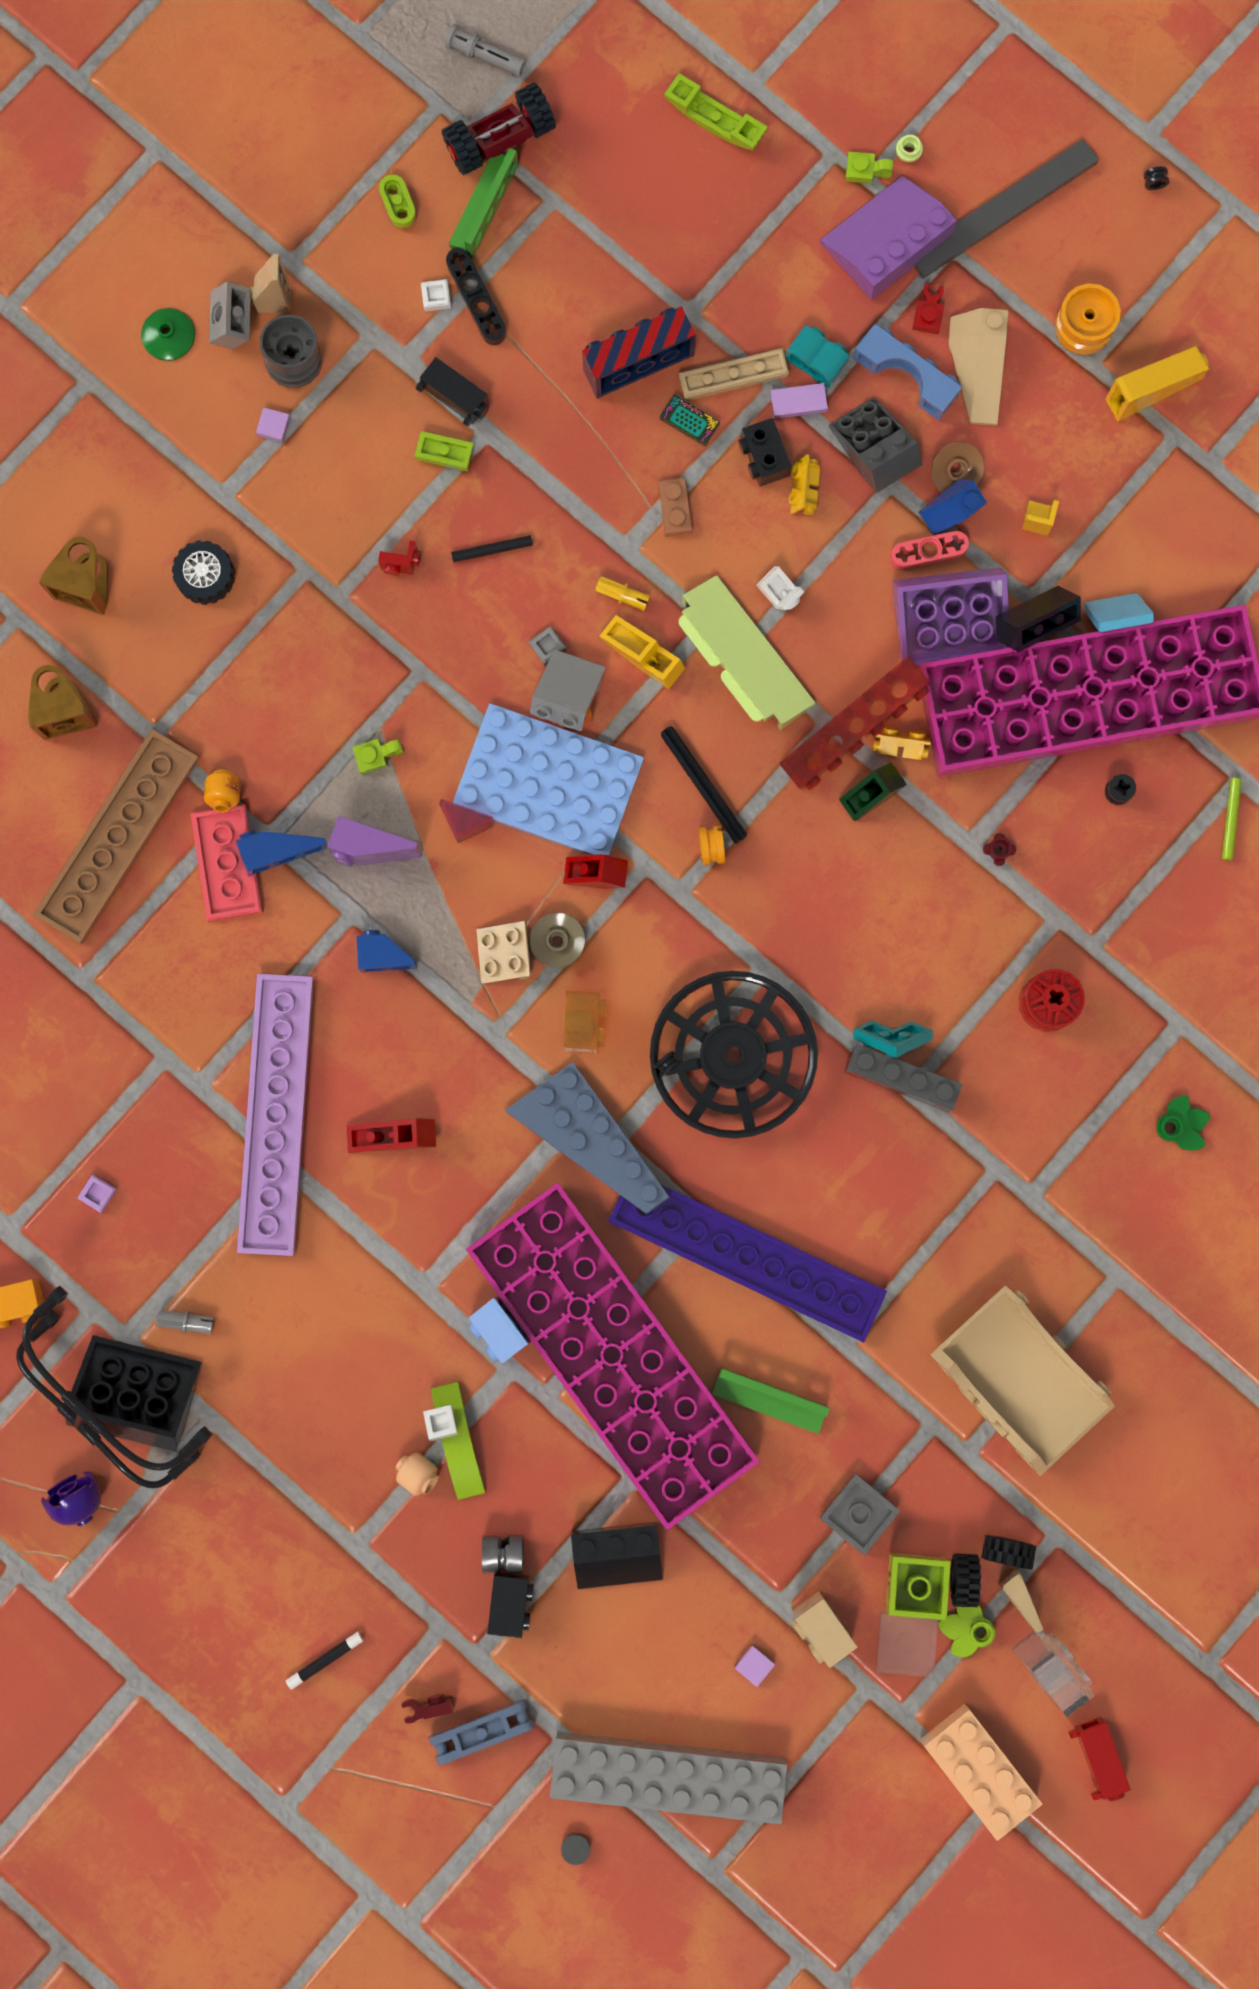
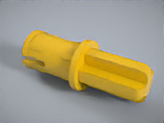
M605 577L599 578L595 589L598 593L618 600V604L623 602L643 612L647 604L637 599L648 603L650 598L649 594L647 595L628 587L627 583L622 585Z

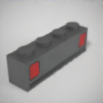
M859 1044L854 1046L844 1072L948 1113L953 1111L962 1087L961 1083Z

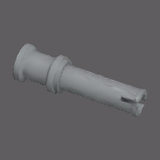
M453 24L448 32L445 47L458 49L466 53L468 58H474L475 56L516 74L518 77L522 75L526 60L481 41V37L478 34L474 33L471 35L462 31L456 24Z

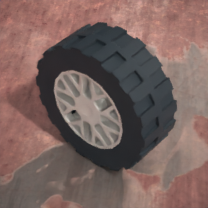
M199 540L195 541V543L187 544L185 548H181L178 551L179 554L173 560L172 573L174 576L172 577L180 592L187 599L189 598L194 603L198 602L202 605H207V603H216L219 599L225 598L228 592L230 593L231 586L235 582V568L226 551L221 549L218 544H213L211 541L206 540L201 542Z

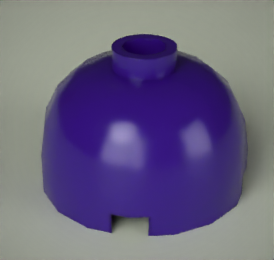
M83 1472L85 1477L77 1480L76 1474L69 1476L47 1491L49 1495L47 1499L42 1497L41 1503L53 1521L61 1525L70 1526L77 1524V1526H82L93 1519L92 1515L97 1511L101 1502V1491L92 1472Z

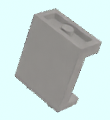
M554 649L533 694L530 713L541 719H547L564 725L567 728L582 731L596 692H599L602 686L606 667Z

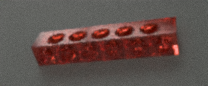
M909 656L906 657L779 763L799 789L804 790L807 787L808 790H811L821 782L820 776L828 770L831 773L843 763L841 758L850 752L853 755L865 745L862 742L869 735L875 737L886 728L884 723L892 716L894 719H897L908 710L906 705L913 699L919 701L930 692L928 687L931 685V682ZM898 683H905L908 687L906 695L900 698L895 697L893 694L894 686ZM884 701L886 705L885 712L878 716L873 715L871 711L873 703ZM854 719H862L864 722L863 730L859 733H852L850 723ZM834 736H839L842 739V747L838 751H831L828 746L829 740ZM812 754H818L821 758L820 765L815 769H810L807 765L808 757Z

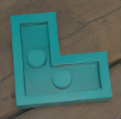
M872 1020L854 1028L853 1039L864 1043L867 1047L885 1052L890 1057H900L932 1041L933 1030L913 1021L891 1029Z

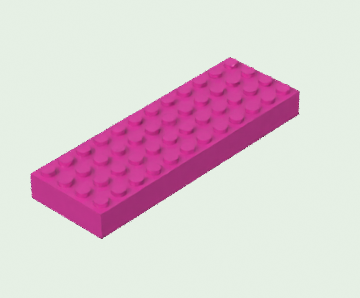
M1246 605L1158 620L1150 624L1111 631H1098L1038 642L1020 652L1011 648L928 662L920 664L917 670L938 778L1259 719V663Z
M558 1182L466 1249L666 1530H669L760 1462Z

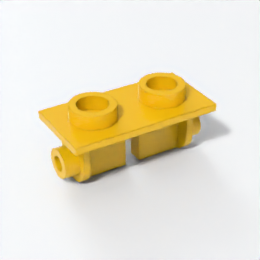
M805 455L795 461L792 467L793 488L789 495V503L791 504L790 514L792 515L800 510H803L805 515H813L814 510H817L818 490L809 489V486H819L820 465H818V460L809 459L810 455Z
M883 726L882 730L875 729V736L880 739L874 740L873 751H878L877 754L897 757L898 747H903V758L922 760V758L928 757L929 748L924 747V744L931 745L930 737H926V733L910 730L909 734L899 733L897 728Z

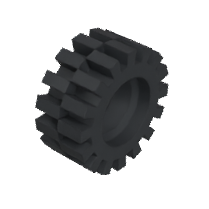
M985 1535L981 1558L1007 1566L1032 1570L1037 1546L1004 1537Z
M954 1553L950 1569L952 1605L954 1607H978L981 1595V1565H979L980 1559L978 1554Z

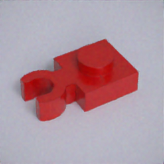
M926 283L922 292L924 301L918 300L912 330L939 334L945 305L937 303L942 299L944 287L940 286L938 294L931 295L928 291L929 284Z

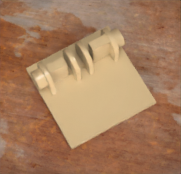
M526 921L476 929L481 984L519 978V980L530 979L532 970L530 969V946L528 945Z

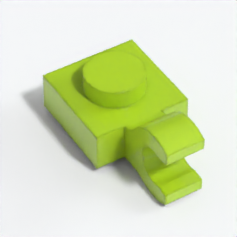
M848 152L845 182L872 184L873 176L891 178L893 160L881 159L874 161L875 154Z
M375 739L352 747L361 775L388 767L386 758L403 754V749L398 739L387 742L383 746H381L379 739Z

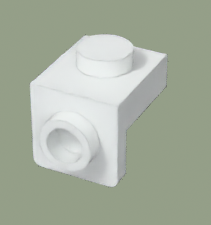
M774 566L756 584L771 604L780 610L794 608L800 602L799 597L805 592L801 587H796L779 566Z

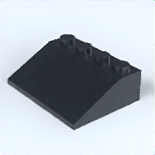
M93 1335L71 1392L106 1425L105 1429L114 1437L177 1452L186 1426L202 1363ZM66 1420V1424L69 1425V1426H72V1425Z

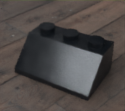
M656 1522L571 1532L573 1561L578 1589L663 1580Z

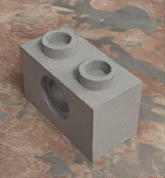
M227 281L211 290L209 343L233 350L249 341L251 288Z

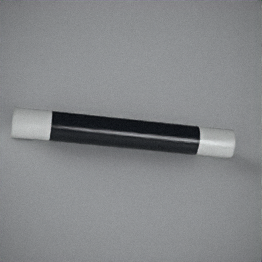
M357 1631L286 1680L288 1687L291 1690L362 1643L364 1641L362 1635Z

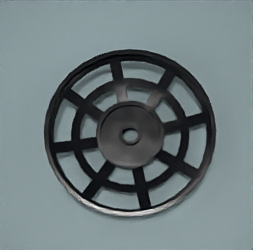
M716 972L687 984L663 1008L655 1023L651 1038V1072L656 1088L665 1104L687 1125L702 1133L720 1138L738 1139L753 1137L768 1132L782 1124L796 1112L806 1099L813 1085L817 1070L818 1049L816 1035L811 1020L803 1006L780 984L750 972ZM722 981H746L768 989L760 1003L745 998H726ZM712 985L715 1000L697 1009L688 1019L674 1011L676 1006L689 994L703 986ZM777 996L781 997L796 1013L803 1026L804 1034L788 1037L781 1021L769 1010ZM728 1006L748 1008L753 1010L754 1013L747 1024L731 1022ZM717 1009L720 1025L714 1027L709 1033L694 1025L702 1016ZM763 1018H766L772 1024L780 1040L764 1043L762 1037L756 1031ZM667 1020L681 1029L675 1046V1059H680L681 1063L665 1076L678 1074L684 1088L697 1101L689 1115L681 1110L671 1098L660 1076V1069H655L653 1066L658 1062L659 1041ZM689 1034L702 1043L700 1058L684 1061V1044ZM808 1044V1069L804 1083L799 1090L785 1082L791 1067V1048ZM729 1048L738 1049L741 1053L740 1061L737 1063L728 1062L725 1058V1052ZM783 1050V1064L780 1075L777 1077L765 1070L764 1067L767 1054ZM703 1069L705 1075L711 1080L703 1094L698 1092L692 1085L686 1072ZM760 1079L772 1087L759 1099L749 1102L746 1086ZM720 1087L735 1089L738 1105H723L712 1101ZM779 1091L793 1099L790 1106L779 1116L763 1125L755 1126L752 1111L767 1104ZM706 1108L721 1113H741L744 1130H722L707 1126L699 1122V1119Z

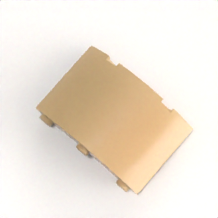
M1005 1285L930 1355L945 1374L959 1386L958 1389L1003 1439L1006 1438L1023 1460L1041 1476L1110 1412L1115 1405L1109 1398L1112 1394L1111 1391L1101 1381L1096 1384L1064 1351L1066 1348L1065 1344L1056 1335L1051 1337L1026 1306L1029 1303L1026 1297L1018 1290L1013 1293Z

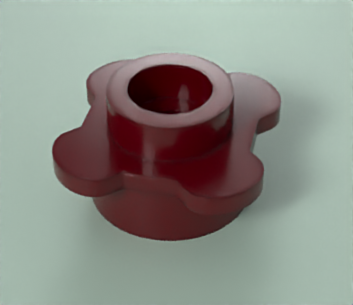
M997 833L990 844L983 846V853L989 855L994 860L996 866H1002L1005 864L1006 858L1016 853V847L1005 838L1004 834ZM998 847L1002 848L1001 852L997 851Z

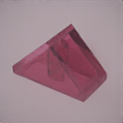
M443 799L440 800L439 805L457 843L492 828L495 823L492 816Z

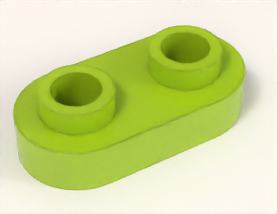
M387 175L379 184L382 201L392 224L398 228H408L416 220L414 204L404 180L398 175ZM393 189L398 191L394 195L389 194V192ZM401 213L407 214L405 218H399L398 216Z

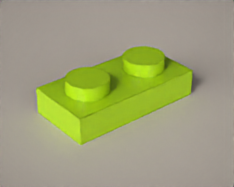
M421 431L414 457L418 461L468 472L474 443Z

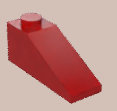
M413 1118L347 1125L348 1153L436 1147L435 1119Z

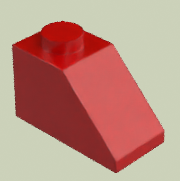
M606 854L566 857L563 884L603 889L625 888L628 860Z

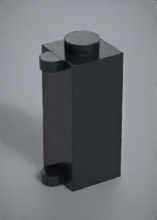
M437 357L434 358L419 377L420 381L416 386V390L420 393L426 390L464 418L463 424L467 427L474 424L478 418L481 420L489 410L488 394Z

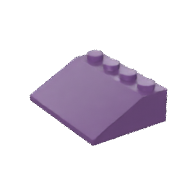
M901 176L823 237L820 243L863 292L873 300L911 270L915 263L951 236L955 231L957 220L939 200L904 176Z
M1001 567L892 580L894 610L903 668L1010 648L996 640L995 616L1009 610L1007 573Z

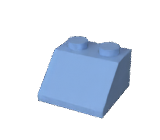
M498 1297L491 1299L469 1317L472 1322L468 1325L477 1339L480 1337L484 1338L489 1345L485 1350L494 1362L499 1359L501 1363H504L530 1343V1340Z

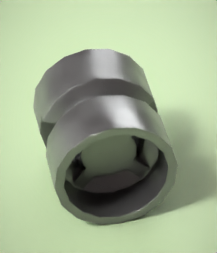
M483 1535V1574L499 1573L501 1569H505L507 1573H523V1535H507L504 1540L499 1535Z

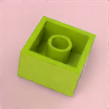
M889 1552L885 1607L889 1616L947 1620L951 1561L946 1557Z

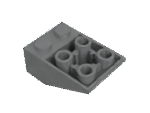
M875 397L829 425L861 476L877 493L922 465L918 442Z

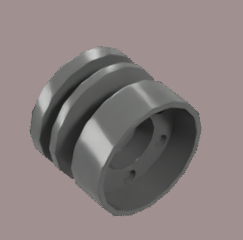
M281 315L271 319L264 326L260 335V349L270 377L279 385L288 388H299L311 383L318 376L322 366L318 340L312 325L304 318L296 315Z

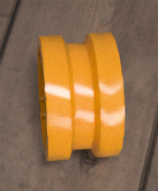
M716 825L713 829L699 827V842L703 866H708L711 862L725 864L723 834L721 830L718 831V829H721V825Z

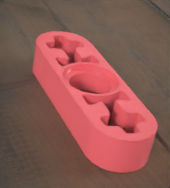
M953 531L898 543L892 549L890 561L896 569L907 570L958 559L966 553L969 540L963 532ZM953 539H956L957 543H962L959 551H956L955 547H948L944 551L945 554H942L941 541H943V547L951 545ZM926 544H932L936 547L937 554L934 557H926L922 553V547ZM914 547H917L916 554L908 556L906 562H903L901 558H896L900 551L908 555L914 552Z

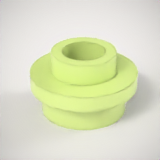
M915 135L902 137L896 145V154L904 162H914L922 155V142ZM910 147L913 149V152H907L905 148Z

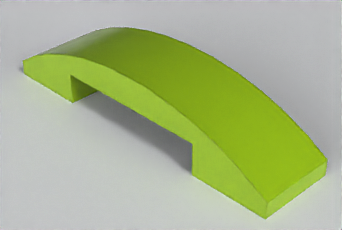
M678 73L664 93V97L693 122L715 136L736 146L754 150L768 130V126L745 113L742 117L702 93L700 85Z
M459 1381L431 1388L434 1409L447 1405L453 1407L458 1435L442 1438L441 1440L457 1499L460 1500L486 1493L465 1414Z

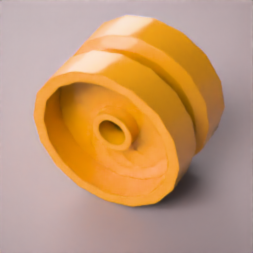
M1087 283L1071 290L1064 299L1055 320L1057 339L1063 347L1074 354L1090 355L1099 352L1107 346L1120 321L1121 308L1116 296L1109 289L1099 284Z

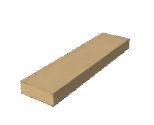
M783 348L678 373L684 401L789 377Z

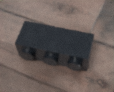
M1056 586L995 616L996 640L1020 652L1080 622L1081 597L1060 586Z

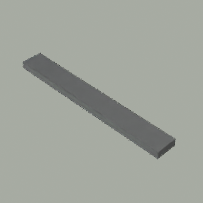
M1080 140L958 221L954 233L915 263L914 268L922 279L926 278L1095 166L1099 159L1085 140Z

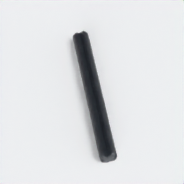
M670 726L661 732L662 739L734 843L744 840L747 837L746 831L675 728Z

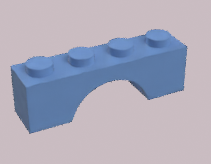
M874 324L855 349L853 359L873 374L892 368L909 373L916 380L920 390L918 406L938 421L943 418L959 397L962 386L959 385L955 377L942 373L933 361L920 357L911 345L907 343L902 344L885 327L880 328Z

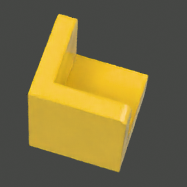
M1029 500L1021 529L1048 536L1054 524L1059 501L1053 500L1050 506Z

